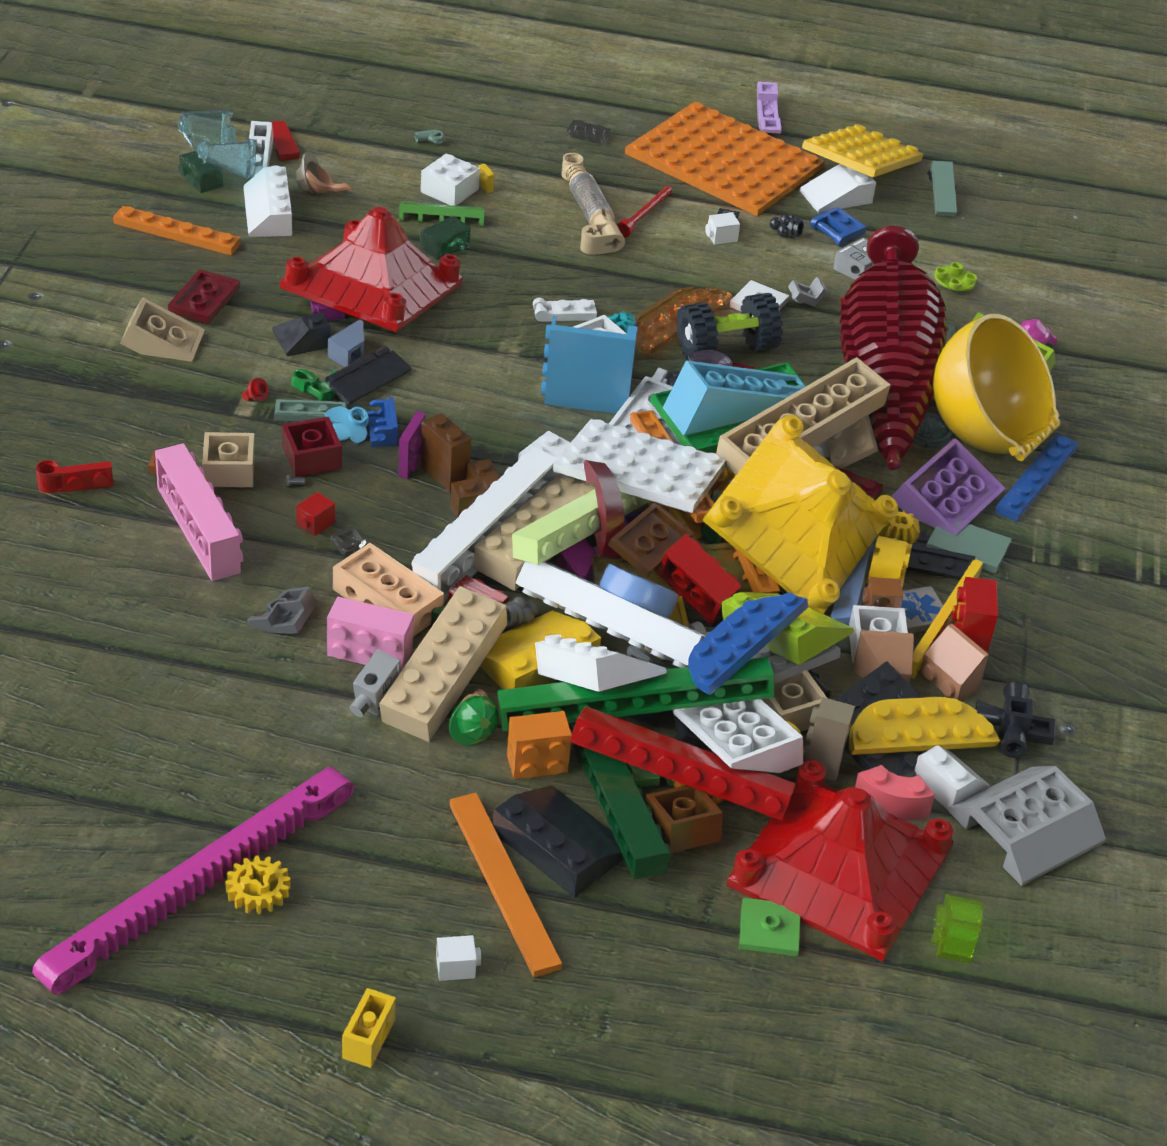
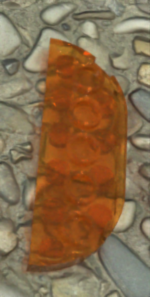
M693 286L681 288L670 293L642 311L635 318V326L638 327L636 347L641 353L649 356L675 339L678 333L676 328L678 321L676 318L679 315L678 309H680V306L704 302L708 303V306L712 308L711 313H714L731 301L732 294L713 287H707L706 290L701 288L693 290Z

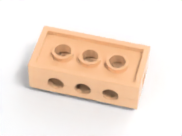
M371 543L333 566L334 591L346 599L414 614L413 637L431 625V612L433 608L444 606V593Z

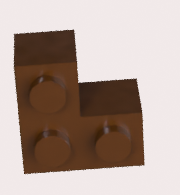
M490 459L467 463L466 480L451 483L450 506L456 518L460 516L463 510L468 509L479 495H483L494 481L500 479Z

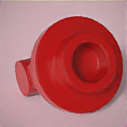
M254 378L250 381L248 389L241 396L245 401H248L250 398L255 401H263L269 395V387L264 379Z

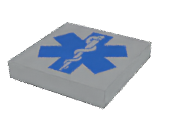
M932 586L903 591L901 608H905L908 633L927 631L942 609L943 604Z

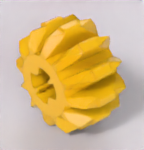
M905 510L898 512L897 515L884 525L879 532V536L913 544L919 537V520L914 518V514L905 513Z

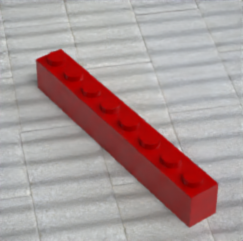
M586 706L577 718L570 740L571 743L779 820H783L796 783L763 771L730 768L717 754Z

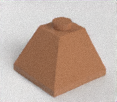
M861 630L853 671L864 678L888 661L910 683L913 659V633Z

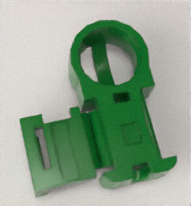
M296 369L293 371L291 385L303 393L308 392L319 399L318 401L334 399L335 393L329 388L326 378L325 381L320 380L319 382L320 377L309 370Z

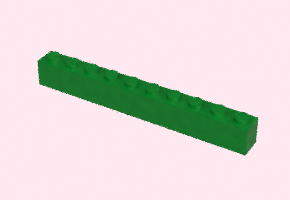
M767 657L750 659L711 695L696 687L691 679L689 667L666 669L667 673L603 691H595L568 682L497 690L499 713L503 731H509L510 717L564 711L567 722L574 723L585 706L614 717L773 698L774 673Z

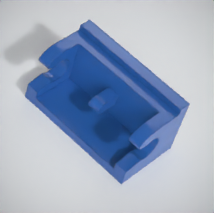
M389 397V399L371 401L370 407H381L378 411L372 410L367 412L369 416L368 427L371 447L397 446L398 424L394 398Z

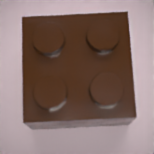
M686 785L646 795V804H649L651 807L652 819L655 824H659L664 844L668 843L671 853L721 841L723 812L705 792Z

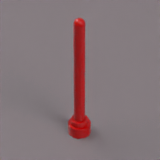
M666 186L630 219H622L617 224L624 238L629 237L634 232L635 225L672 193L671 186Z

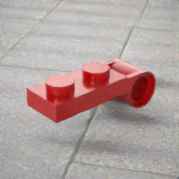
M43 460L36 465L38 489L43 493L71 492L114 486L111 461L59 467L55 461Z

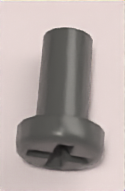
M286 475V486L290 487V484L305 485V478Z

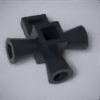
M1013 682L1004 687L1005 701L1002 709L977 700L975 705L977 713L983 715L992 725H999V736L1004 737L1000 747L1004 755L1011 758L1024 756L1028 751L1026 741L1053 745L1055 719L1032 715L1033 700L1028 699L1030 690L1025 684Z

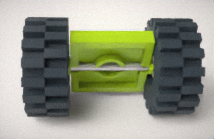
M769 292L745 296V299L742 300L743 305L740 308L742 314H728L725 317L715 316L713 312L711 313L712 308L708 306V303L704 302L680 306V309H678L679 315L676 318L678 321L676 323V328L678 329L677 338L680 340L678 343L682 347L681 352L685 354L686 360L696 361L713 358L718 350L716 346L719 341L717 339L718 332L738 329L744 330L742 332L743 337H746L745 342L749 344V348L752 351L779 347V342L782 341L781 335H783V330L781 329L783 321H781L780 316H782V313L779 311L780 306L776 303L775 296L772 297V294Z

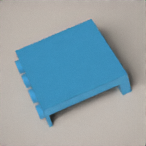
M553 316L552 323L546 326L545 339H549V344H545L544 358H548V363L544 362L542 376L546 377V381H542L541 395H545L544 404L617 414L630 397L638 327L628 325L627 334L556 325L557 316Z

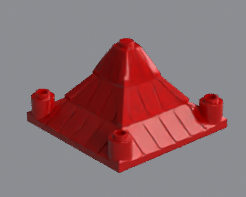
M375 207L361 221L351 220L346 223L343 242L309 264L302 257H292L286 262L285 278L280 280V289L397 332L462 285L463 276L459 275L461 261L455 255H444V257L439 259L438 266L431 263V260L408 241V237L392 213L388 212L384 207Z
M814 760L804 761L802 765H799L796 785L783 820L771 817L751 847L740 851L736 855L734 868L727 879L726 886L753 899L771 901L779 906L783 905L787 910L800 915V922L883 962L951 851L954 843L951 840L954 832L953 827L946 820L932 819L927 822L925 829L918 828V826L886 812L863 789L849 787L838 790L825 784V767Z

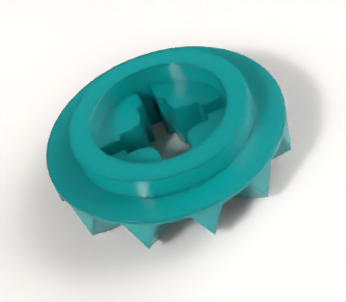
M622 311L619 314L615 313L613 316L608 317L626 334L628 325L635 326L636 324L635 317L631 312L625 313Z

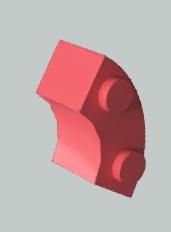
M880 765L858 773L855 785L856 788L863 789L869 793L886 812L897 818L919 820L930 816L935 794L920 776H898Z

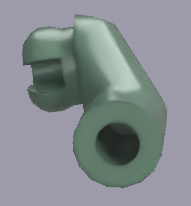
M434 129L415 132L416 142L428 141L434 144H441L445 140V134L440 130Z

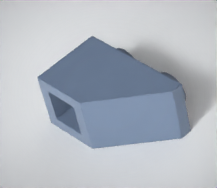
M362 320L356 321L328 338V358L346 367L364 357V329Z

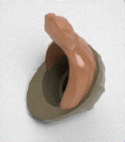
M307 152L303 155L302 163L295 174L298 186L302 190L312 194L328 192L345 193L352 190V187L346 183H333L327 171L319 166L316 157L312 153Z

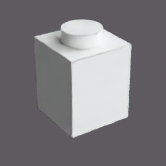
M733 213L709 215V221L706 224L705 230L706 235L710 237L714 245L738 242L740 223Z
M473 935L437 938L436 960L439 981L475 978L476 966H481L480 947H475Z

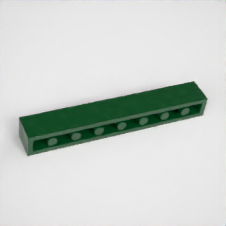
M576 722L568 723L571 734H573ZM571 743L633 879L666 874L668 861L671 860V850L668 843L664 844L659 824H655L652 819L651 807L649 804H645L640 785L636 786L632 768L630 766L627 767L623 761Z

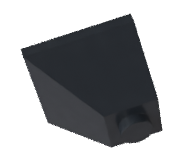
M323 313L299 317L272 327V331L286 356L328 348L330 324Z

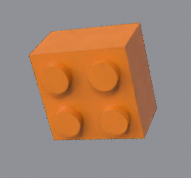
M564 711L510 717L507 757L513 779L568 773L572 734Z

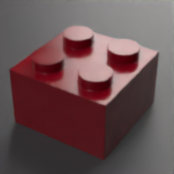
M329 417L282 424V448L295 477L342 469V445Z

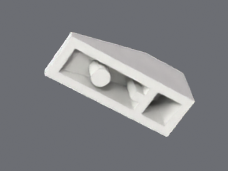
M251 121L245 178H253L264 167H269L274 137L272 122Z

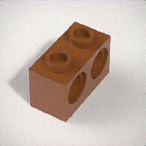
M870 577L868 587L863 589L864 606L901 608L903 600L901 579Z

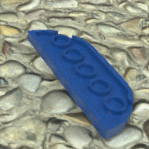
M786 593L744 602L743 606L730 614L693 647L689 655L688 667L691 679L696 687L711 695L808 608L807 598L795 596L793 593Z

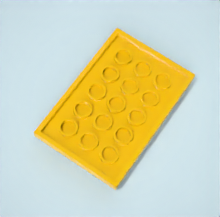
M859 124L838 129V131H831L827 134H821L817 137L813 136L810 139L804 140L802 146L803 149L871 177L920 162L924 154L919 152L918 148L914 146H904L897 139L884 138L882 133L867 131L866 127Z

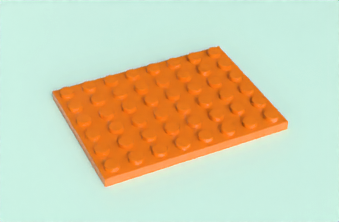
M695 101L625 147L626 155L755 216L763 213L823 169L825 160L818 158L814 154H809L799 147L787 144L781 139H776L766 132L754 129L748 124H743L733 117H728Z

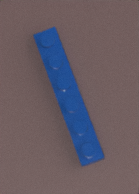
M1057 434L997 504L995 512L1017 522L1076 451L1078 443L1070 440L1068 437Z

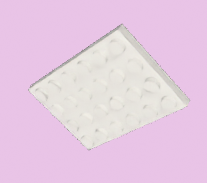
M590 419L555 460L553 471L586 481L583 464L585 460L605 463L611 470L620 492L693 513L725 469L726 460L715 453L702 452L691 446H682L670 440L651 437L647 433H637L623 426H614L602 420Z

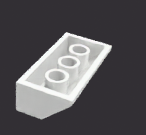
M264 167L244 185L249 237L292 236V212L286 167Z

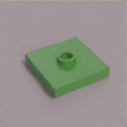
M743 897L739 949L798 956L800 915L786 909L783 905L779 906L771 901Z

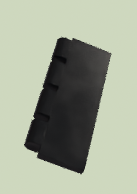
M384 346L372 352V354L370 353L341 370L326 377V382L329 384V388L349 405L410 372L412 368L393 350L390 351L388 347Z

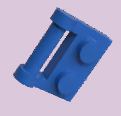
M839 207L815 216L810 222V226L813 229H819L832 238L839 247H843L847 241L865 234L867 226Z

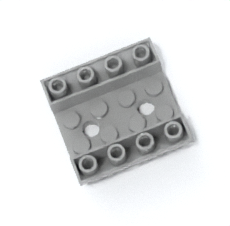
M1056 766L1030 767L948 809L951 815L965 829L979 823L1007 851L1003 868L1021 886L1105 843L1106 840L1093 801ZM1047 796L1056 797L1058 800H1051ZM1005 817L1015 818L1017 821H1009Z

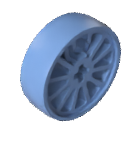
M609 564L605 569L599 585L601 589L667 618L672 614L679 594L612 564Z

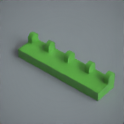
M400 202V221L404 220V213L418 214V222L423 221V214L440 215L439 223L444 224V216L461 217L460 225H465V217L480 218L479 226L484 227L485 208Z

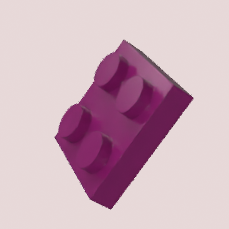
M416 411L399 439L398 477L408 479L411 472L416 471L421 457L422 421L426 420V413Z

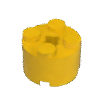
M878 535L867 584L869 585L870 577L901 579L903 587L912 544Z

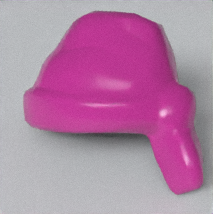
M1039 319L1026 320L1020 325L1028 332L1032 339L1044 345L1049 341L1054 346L1058 341L1051 334L1050 329L1045 327Z

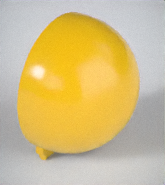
M988 314L966 324L946 343L935 367L933 380L934 398L941 418L953 434L964 443L988 453L1015 455L1018 461H1023L1060 426L1061 423L1058 418L1060 415L1056 409L1054 385L1047 363L1035 341L1017 322L1001 314Z

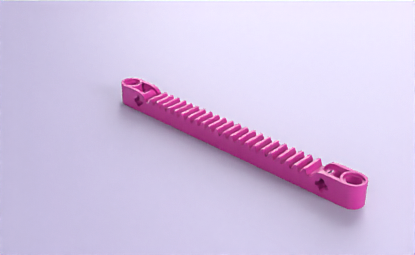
M334 767L325 768L46 952L34 964L33 975L52 994H62L88 977L95 970L97 958L101 957L107 960L109 958V950L117 953L119 952L118 944L129 945L128 937L137 940L138 931L147 933L148 924L156 927L158 925L157 918L167 919V911L173 914L177 913L176 905L183 908L186 907V899L194 901L195 892L203 895L205 894L204 886L212 889L214 888V880L223 882V874L227 875L228 871H232L235 863L241 865V862H244L243 858H247L250 861V856L255 857L259 855V850L267 852L268 844L276 846L277 838L285 840L286 832L294 834L295 826L303 828L304 819H321L344 804L352 795L354 784Z

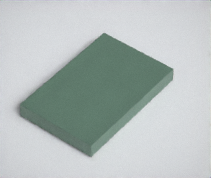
M959 521L954 528H957L962 521ZM967 524L956 535L936 526L926 547L976 556L975 559L983 562V570L996 574L1012 538L971 524Z

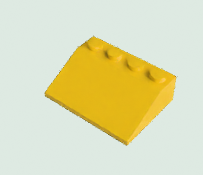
M552 610L533 619L530 623H524L502 633L480 667L502 690L550 684L557 679L538 674L536 642L544 641L545 637L549 635H561L563 639L573 638L578 643L589 642L594 647H600L601 637L586 622Z

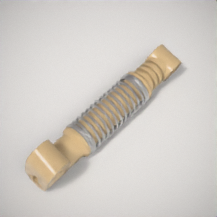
M578 153L565 154L562 163V177L569 181L570 191L589 224L582 229L581 251L589 255L619 251L625 244V238L615 222V216L594 177L583 166V157Z

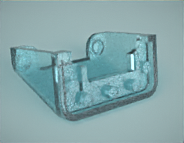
M230 110L181 112V120L178 121L179 132L183 133L184 137L197 152L199 158L205 163L242 179H252L254 177L257 143L254 139H245V142H238L235 138V126H230V118L233 116Z

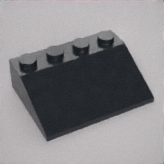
M552 785L513 795L494 809L493 827L498 837L573 897H576L624 859L612 831Z

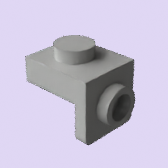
M818 277L814 279L810 286L794 280L788 286L792 293V298L800 304L806 303L814 307L827 291L821 278Z

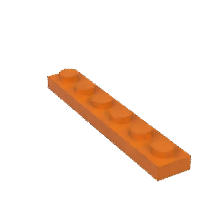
M122 206L113 216V224L227 255H232L241 245V237L231 235L230 233H223L208 227H201L189 222L156 215L151 212L134 209L130 206Z

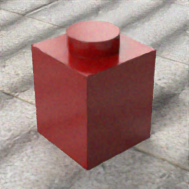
M319 492L296 505V524L313 536L335 523V503Z

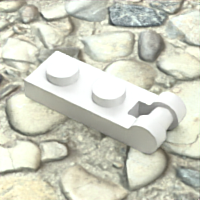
M536 298L533 301L535 318L541 322L552 321L553 316H557L556 321H588L597 317L594 300L545 301L543 298Z

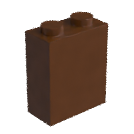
M440 413L422 421L420 467L447 491L451 492L452 482L466 480V466L470 462L471 438L445 415Z

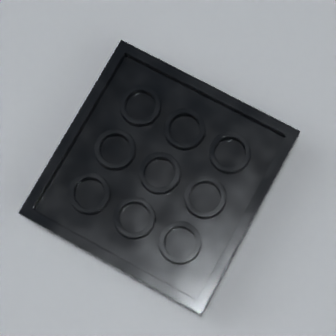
M886 661L834 700L855 706L850 725L851 730L859 714L872 703L887 699L922 697ZM848 734L845 750L851 755ZM927 751L857 754L851 756L865 771L882 765L889 772L898 776L914 777L916 775L915 767L918 756Z

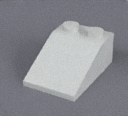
M838 164L800 187V192L814 209L821 213L836 207L843 209L871 204L873 202L876 182L871 176Z

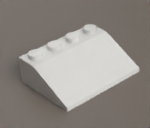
M549 635L545 637L544 641L535 643L538 674L595 691H603L667 673L665 667L609 651L607 647H594L589 642L578 643L573 638L563 639L561 635Z
M761 699L673 710V714L730 768L781 773L803 764V736Z

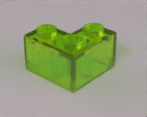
M945 894L943 904H937L934 921L937 922L939 927H934L931 942L936 944L935 957L971 963L982 927L984 904H980V900Z

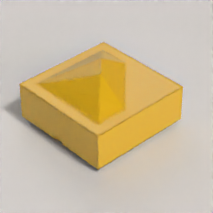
M481 164L478 166L480 168L479 185L486 193L493 192L495 174L486 164Z

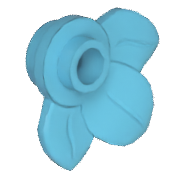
M338 406L325 412V416L329 417L334 423L333 427L340 441L350 438L355 444H359L366 439V426L369 422V416L365 409L353 407L349 410Z

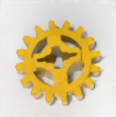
M256 855L252 862L247 858H243L244 865L241 866L235 863L233 865L234 871H228L227 880L225 881L228 900L235 901L236 909L245 906V913L256 909L257 914H261L263 908L272 912L273 904L282 906L283 898L289 897L291 886L288 869H281L280 861L272 864L271 857L269 856L264 861H260L259 855Z

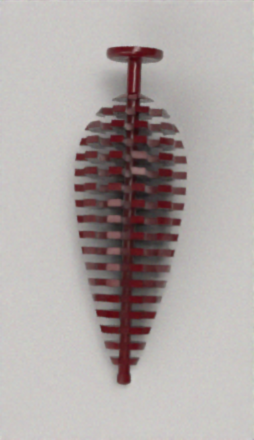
M887 226L873 232L868 238L866 251L869 259L874 264L858 275L860 277L850 285V289L845 295L840 311V341L845 364L857 357L890 384L885 405L868 416L877 447L880 450L879 452L887 459V467L890 470H897L901 467V459L907 454L914 442L912 439L918 433L919 426L932 399L936 363L946 345L947 316L943 297H941L935 282L926 275L928 273L912 263L919 251V242L916 235L901 226Z

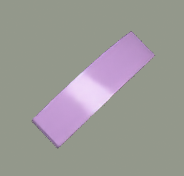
M757 83L758 125L762 132L781 133V120L778 117L777 83Z

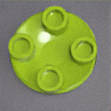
M952 262L948 266L936 267L934 272L935 280L951 290L968 291L976 285L977 276L963 269V265L958 262Z

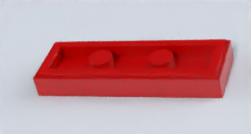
M285 120L272 121L273 147L279 161L299 159L300 152Z

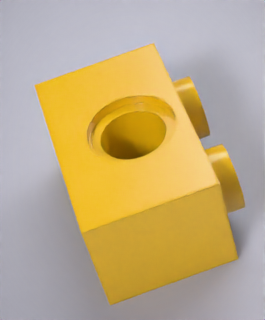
M369 988L366 989L342 1035L343 1059L369 1068L372 1067L395 1021L396 997Z

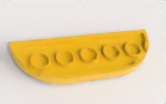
M946 697L877 701L867 706L859 714L849 734L851 755L927 751L937 745L945 749L996 747L1000 742L993 725L983 715L978 714L976 709L957 699Z

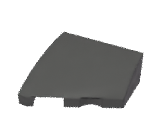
M310 586L287 589L277 599L264 606L265 614L260 617L251 616L247 621L249 626L268 632L299 633L317 605V601Z

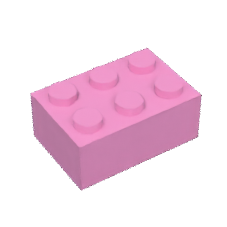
M337 596L327 616V656L366 665L375 651L379 649L399 659L402 671L413 653L414 614Z

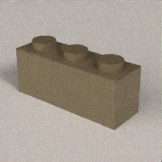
M822 697L819 708L814 707L811 714L810 723H813L814 726H810L807 733L806 742H809L810 745L806 744L803 761L814 760L821 763L826 770L825 778L836 781L843 761L855 706Z

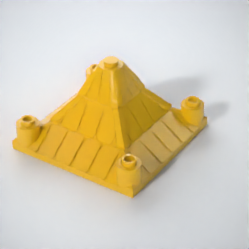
M789 414L782 419L780 418L774 424L702 520L784 590L795 594V596L807 598L809 608L824 614L827 608L839 599L841 587L884 525L897 515L898 504L889 495H881L874 500L854 482H851L845 473L836 469L826 458L818 454L813 447L802 440L800 435L804 431V425L797 416Z

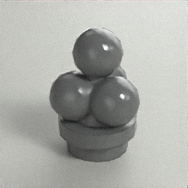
M516 597L513 601L507 602L505 604L507 610L506 626L513 628L520 626L522 623H530L539 613L538 604L532 601L527 603L523 597Z

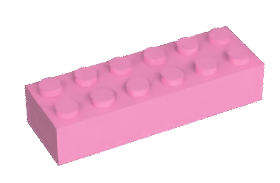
M184 443L156 450L158 490L211 581L240 574V562H243V554L240 549V543L243 542L241 531L239 528L235 529L230 513L224 511L221 498L215 496L212 483L206 481L204 471L201 466H197L193 452H189Z

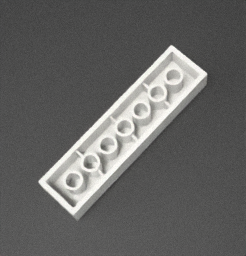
M533 446L520 457L518 462L509 467L499 480L494 481L483 495H479L468 509L463 510L452 524H448L437 538L431 540L427 548L414 557L412 561L413 572L444 593V604L448 601L449 590L462 577L464 578L465 575L472 577L478 572L474 569L475 546L558 475L557 472L553 471L556 457Z
M525 561L516 581V584L524 587L523 593L544 600L543 602L550 606L565 610L564 612L571 616L586 620L585 622L592 626L607 630V633L615 637L628 640V643L651 651V654L672 661V664L680 668L688 667V659L693 647L705 637V635L615 596L601 589L598 585L546 561L538 565Z

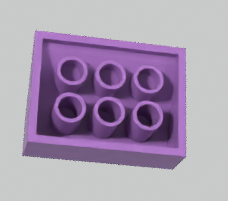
M954 438L904 482L891 497L895 499L903 511L905 510V513H912L914 518L933 528L938 526L956 535L990 504L1005 487ZM959 521H962L957 528H954Z

